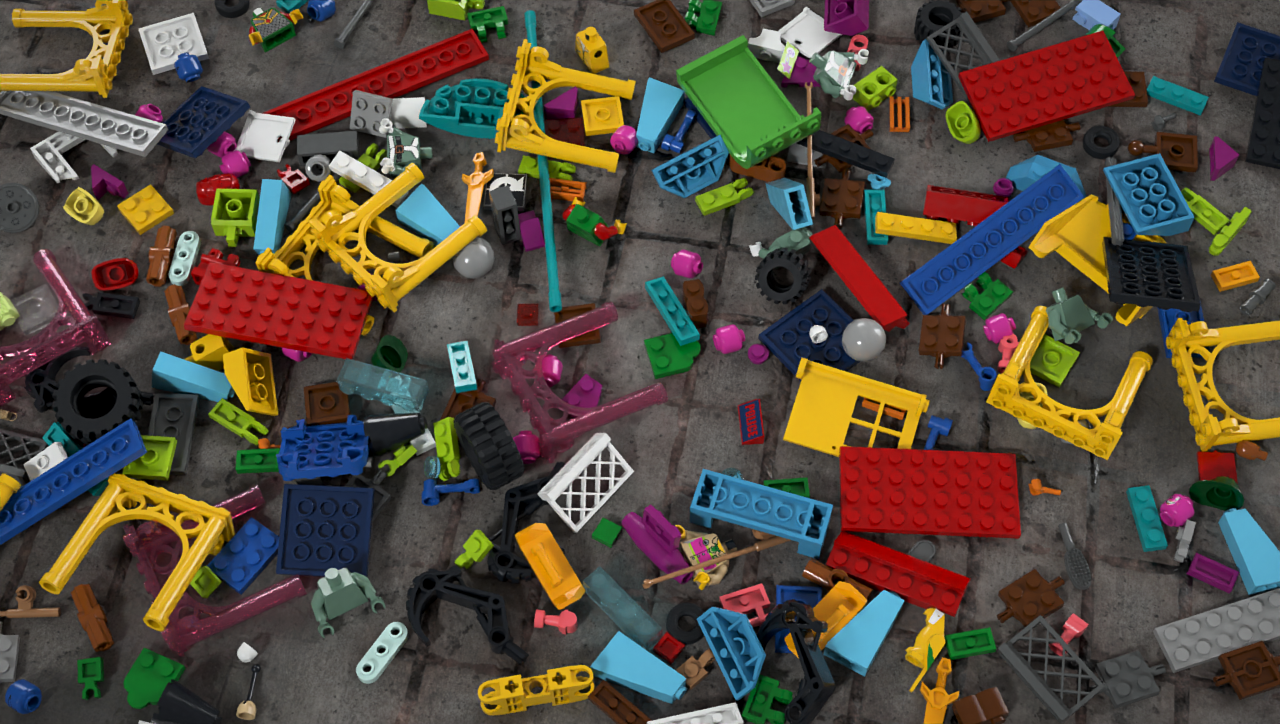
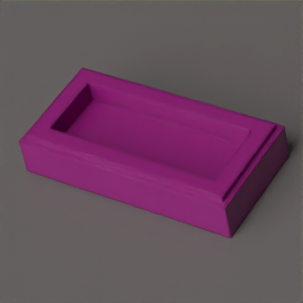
M1195 553L1186 574L1230 594L1239 572L1199 553Z

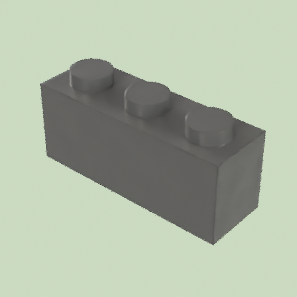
M357 131L297 135V156L300 166H306L307 161L312 156L318 154L325 155L332 162L339 151L356 160L360 158V142Z
M509 185L489 191L494 228L501 244L505 245L520 240L521 233L517 203Z

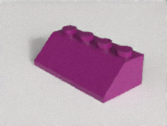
M825 0V31L853 36L869 29V0Z

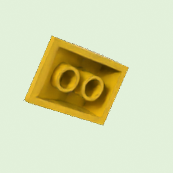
M243 347L223 354L225 376L246 411L277 416L278 407L271 354Z

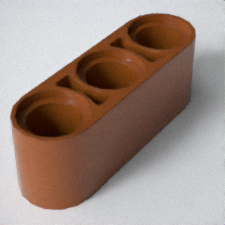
M730 155L729 167L735 173L766 182L785 178L786 163L781 158L771 156L753 167L745 169Z

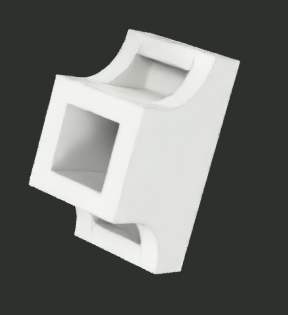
M763 28L760 36L749 39V50L755 58L780 63L785 45L781 43L782 32Z
M54 442L23 465L30 481L67 459L68 455L61 442Z

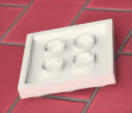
M194 13L139 28L153 75L175 69L174 63L178 60V55L189 52V55H196L199 61L209 59Z

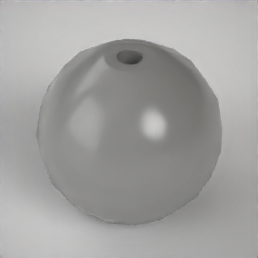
M476 237L452 257L453 265L458 273L472 279L485 276L492 269L495 259L491 245L480 237Z
M868 318L855 319L848 324L843 332V348L846 354L856 361H872L880 356L885 348L886 334L882 326L875 320Z

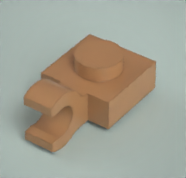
M708 649L698 660L691 656L675 671L686 678V686L692 690L708 676L705 668L715 661V656Z

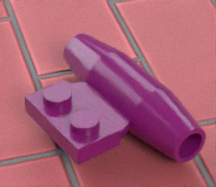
M649 505L644 509L643 518L635 512H630L623 518L621 524L635 545L664 573L670 574L690 567L678 549L681 538L680 531L665 519L661 511ZM694 571L674 577L673 579L682 585L686 584L693 577Z

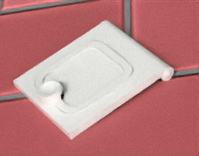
M805 7L802 13L777 31L782 32L781 40L787 43L788 41L808 58H811L814 53L819 54L838 37L842 36V34L825 31L824 18L811 11L808 7Z
M249 110L235 150H239L241 153L244 152L248 158L280 162L285 147L290 144L289 137L296 119L256 113Z

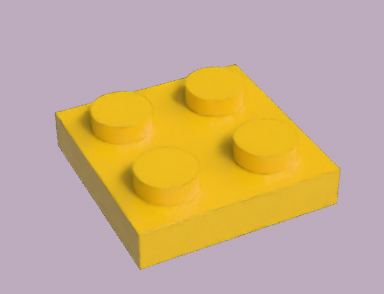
M620 96L581 100L586 136L614 133L620 126L624 125Z
M151 184L117 205L118 210L140 235L174 214L173 209Z

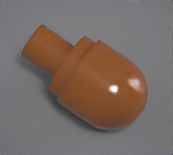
M1243 440L1236 445V453L1240 457L1248 460L1258 458L1263 461L1267 458L1268 453L1259 450L1260 446L1256 443Z

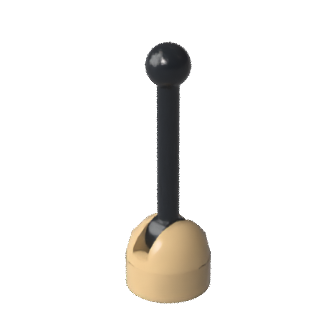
M254 664L251 668L253 674L247 701L241 702L237 708L236 716L240 719H255L256 706L251 700L257 673L261 670L258 664Z

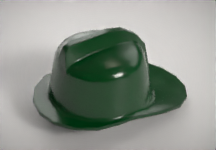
M385 335L380 340L376 351L371 357L372 365L376 369L374 373L376 376L379 374L391 376L403 370L408 353L400 339L392 335Z
M1226 476L1198 481L1189 488L1191 499L1201 505L1224 511L1232 508L1238 510L1244 505L1245 499L1239 491L1238 484Z

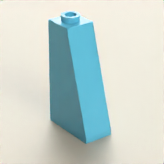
M649 77L636 133L638 139L636 147L643 151L655 153L684 104V90Z
M787 178L765 183L770 203L792 230L813 224L803 184Z
M262 179L253 247L258 255L264 253L267 248H270L272 253L280 250L284 224L286 223L291 199V192L283 180Z
M420 184L395 210L399 223L421 237L432 241L435 246L460 227L423 184Z
M160 351L152 371V388L178 394L199 395L201 399L219 402L222 398L228 401L229 397H234L235 391L225 373Z
M1232 508L1225 511L1218 524L1248 595L1280 588V551L1246 509L1237 510Z
M883 590L827 642L823 655L865 677L901 612L905 600L901 599L895 592Z
M620 631L616 633L590 666L593 676L670 704H673L676 699L680 700L687 691L686 678Z

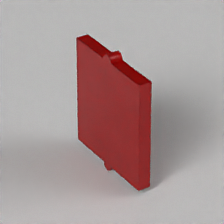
M1216 450L1214 452L1196 453L1199 481L1226 476L1238 484L1234 453H1221Z

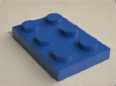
M251 517L207 566L221 581L242 595L278 554L279 536Z

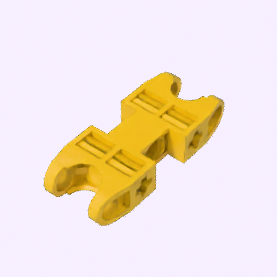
M576 665L547 670V674L521 678V675L498 678L482 683L478 689V697L481 701L482 711L492 716L527 711V706L552 702V706L588 699L590 693L595 689L593 672L586 665ZM581 671H585L590 675V677L588 678L576 675ZM591 686V689H590L589 692H587V693H580V692H579V690H582V689H585L586 687ZM491 687L495 690L482 696L485 688ZM535 687L543 689L538 694L532 693L531 690ZM485 704L497 705V707L489 710L485 707Z

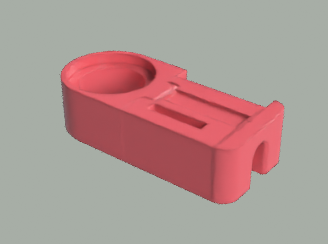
M864 35L853 36L847 52L858 54L861 49L867 50V37ZM862 42L864 46L857 47L854 43ZM855 60V62L857 63L855 71H859L861 64H859L858 61Z

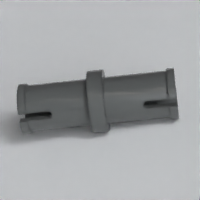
M1265 279L1257 289L1249 293V297L1239 306L1240 311L1244 315L1249 316L1258 305L1266 301V297L1276 288L1275 283L1270 279Z

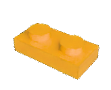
M1251 261L1217 269L1211 273V277L1219 292L1258 282L1260 278Z

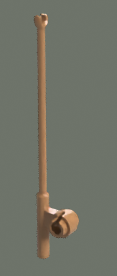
M805 82V88L807 89V116L812 114L811 89L813 88V83L810 82V86H807V82ZM812 135L807 137L808 178L806 179V197L811 218L815 220V208L821 205L820 194H816L814 188Z
M752 529L754 537L761 540L753 546L652 580L646 579L643 581L644 584L642 586L644 589H647L653 584L791 540Z
M26 585L20 586L16 590L18 609L0 611V617L7 618L60 617L61 615L60 608H33L36 591L33 587Z

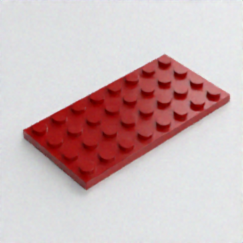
M1104 31L960 72L958 76L988 142L1128 101L1135 97V93Z
M210 262L184 322V329L353 360L374 297L366 290Z
M840 446L841 531L1019 539L1021 536L1015 454Z

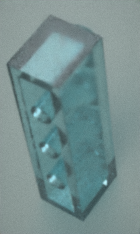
M346 358L337 378L340 390L346 394L360 395L367 400H378L385 405L399 406L409 412H420L429 393L427 380Z
M600 566L583 580L585 593L638 645L649 651L662 638V628Z

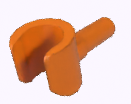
M267 438L258 440L259 449L280 448L281 446L270 445V441Z
M1033 479L1031 484H1028L1030 493L1034 496L1042 493L1059 496L1061 494V490L1042 487L1040 479Z

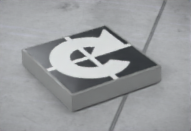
M494 173V177L486 183L484 210H492L489 191L509 185L517 203L518 211H524L527 174Z

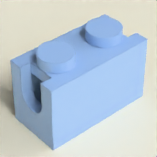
M1083 0L1076 6L1075 10L1077 13L1073 16L1072 20L1088 30L1094 25L1099 24L1114 30L1117 27L1121 14L1100 0Z

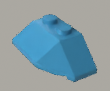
M925 39L922 41L911 65L913 97L939 109H944L953 103L951 75Z
M718 135L666 161L651 171L661 189L686 198L719 180L729 152L721 135Z
M1040 155L1010 167L1006 179L1012 182L1014 188L1024 191L1061 164L1084 195V198L1087 196L1076 168Z
M711 607L699 616L697 621L735 700H740L755 688L766 654L746 614Z

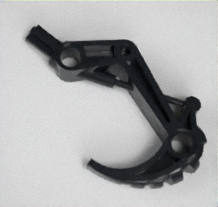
M75 346L56 350L49 355L43 356L42 360H37L32 365L33 369L26 372V387L24 388L32 398L36 399L34 406L38 412H46L48 407L52 406V402H48L49 397L53 398V391L59 389L55 378L60 368L75 357L90 356L91 351L89 347ZM108 387L103 391L84 396L79 405L80 415L87 419L105 416L115 406L117 392L113 388ZM141 391L142 397L140 399L143 405L151 406L154 402V394Z
M557 462L548 477L511 488L506 492L502 529L491 538L487 537L494 545L488 552V569L492 571L499 581L506 582L508 579H511L512 583L515 584L520 583L521 580L529 582L532 581V578L537 579L528 561L513 554L516 540L515 534L517 533L520 519L525 515L529 516L540 506L549 504L546 500H542L538 493L564 467V462ZM502 535L501 546L493 543L495 539ZM560 547L563 554L565 555V549ZM503 561L510 562L507 566L500 565Z
M452 566L447 571L430 568L412 580L414 587L409 588L407 591V617L412 624V629L427 647L431 643L421 629V620L428 606L439 598L475 610L478 615L476 618L487 635L490 648L494 653L501 655L505 653L520 666L526 662L529 654L513 643L514 638L510 635L505 602L501 595L466 587L461 578V569L458 566ZM454 581H458L460 585H456V584H452V583H453ZM430 584H434V585H435V587H434L433 589H430V590L425 589V587H426L427 585H430ZM498 637L504 638V641L501 643L493 642Z
M792 599L785 601L784 604H778L772 609V612L767 614L765 621L762 622L759 628L757 638L765 651L767 643L776 633L784 629L790 630L804 672V678H801L797 695L785 709V718L790 724H811L835 690L834 679L818 645L820 635L827 631L828 624L814 617V612L810 605L798 603Z

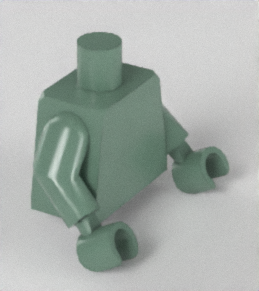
M1064 287L1052 291L1056 303L1046 308L1048 326L1052 330L1054 340L1064 339L1067 344L1077 343L1082 337L1080 331L1094 325V321H1097L1098 327L1103 329L1113 320L1111 314L1102 313L1100 316L1099 312L1089 308L1079 295L1068 298Z
M336 568L328 569L325 572V577L317 581L318 590L315 591L311 601L316 621L320 623L318 632L323 638H325L323 635L325 628H329L330 633L334 634V629L326 622V618L331 620L368 602L367 598L371 600L370 604L374 613H378L374 606L376 603H381L385 609L384 600L375 595L377 592L369 579L362 574L351 573L348 568L340 570Z

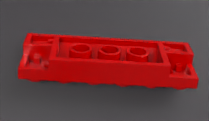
M836 225L809 237L872 319L879 323L885 331L890 332L895 326L905 329L910 324L906 319L907 313Z
M841 531L835 539L834 546L826 562V566L845 571L848 577L879 592L883 590L895 592L905 602L926 610L936 608L953 617L957 614L971 579L845 531Z

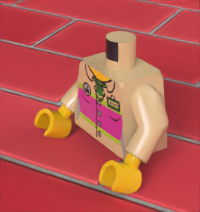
M675 525L681 533L680 552L690 566L737 551V547L732 539L721 543L715 533L708 534L688 531L681 525ZM729 560L694 571L693 581H696L699 589L703 590L706 586L719 584L728 571Z

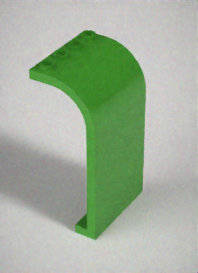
M744 35L676 70L678 84L717 136L721 135L730 155L745 169L753 167L820 129L821 112L817 107L814 108L813 113L807 117H804V115L800 116L749 50L748 40Z

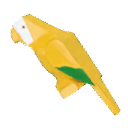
M929 608L923 613L926 615V626L917 635L914 646L908 647L905 650L907 652L905 655L906 660L922 668L909 689L911 693L945 644V614L936 608Z

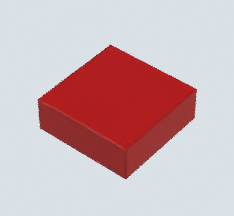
M666 632L653 647V652L671 665L684 650L685 644L672 637L669 632Z

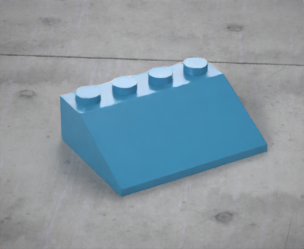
M1160 153L1103 169L1136 235L1172 236L1189 231L1194 215Z

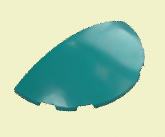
M465 79L452 87L445 85L436 91L435 96L431 100L427 99L420 110L419 119L454 134L495 139L498 131L496 130L498 118L503 116L505 102L509 103L507 99L509 87L507 84L488 79ZM521 93L520 98H526V97ZM517 109L515 116L524 114L523 111ZM534 110V118H535L536 123H538V122H537V116H536V113H535V110Z

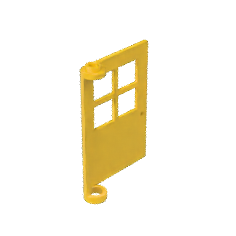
M801 357L795 378L802 380L783 440L839 457L840 446H847L844 445V440L851 422L873 429L868 447L872 448L876 433L880 431L900 437L897 449H911L920 415L922 412L926 413L930 400L926 399L927 395L915 393ZM858 396L880 402L874 424L852 418ZM885 404L907 410L902 433L879 426Z

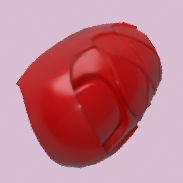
M218 174L197 182L196 193L201 204L214 205L216 189H239L240 185L234 175Z
M117 258L93 267L91 274L97 289L114 290L133 284L139 276V268L134 261L128 258Z

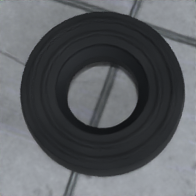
M215 0L218 13L226 18L242 16L249 8V0H239L237 5L231 7L225 5L227 0Z
M1102 125L1091 127L1083 138L1085 152L1096 159L1112 157L1117 152L1120 144L1118 134L1113 129ZM1097 137L1104 138L1108 141L1109 145L1107 147H1099L1095 145L1094 139Z
M693 603L676 605L668 613L666 619L667 631L672 637L685 645L698 642L703 638L704 634L697 618L704 611ZM683 616H690L695 620L696 626L691 631H683L678 626L679 619Z

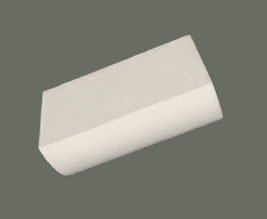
M425 97L393 99L391 111L392 127L398 129L427 127V123L419 119L420 110L425 103Z

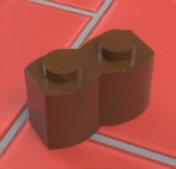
M699 279L684 281V308L687 310V314L696 329L704 328L708 322V304L704 298L703 284Z
M997 687L964 697L953 702L952 710L959 724H1003L1009 714Z

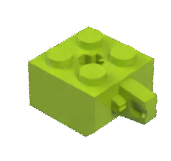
M427 0L429 14L464 21L470 9H483L485 5L484 0Z
M216 189L211 225L215 236H226L228 247H237L239 236L255 237L260 201L257 190Z

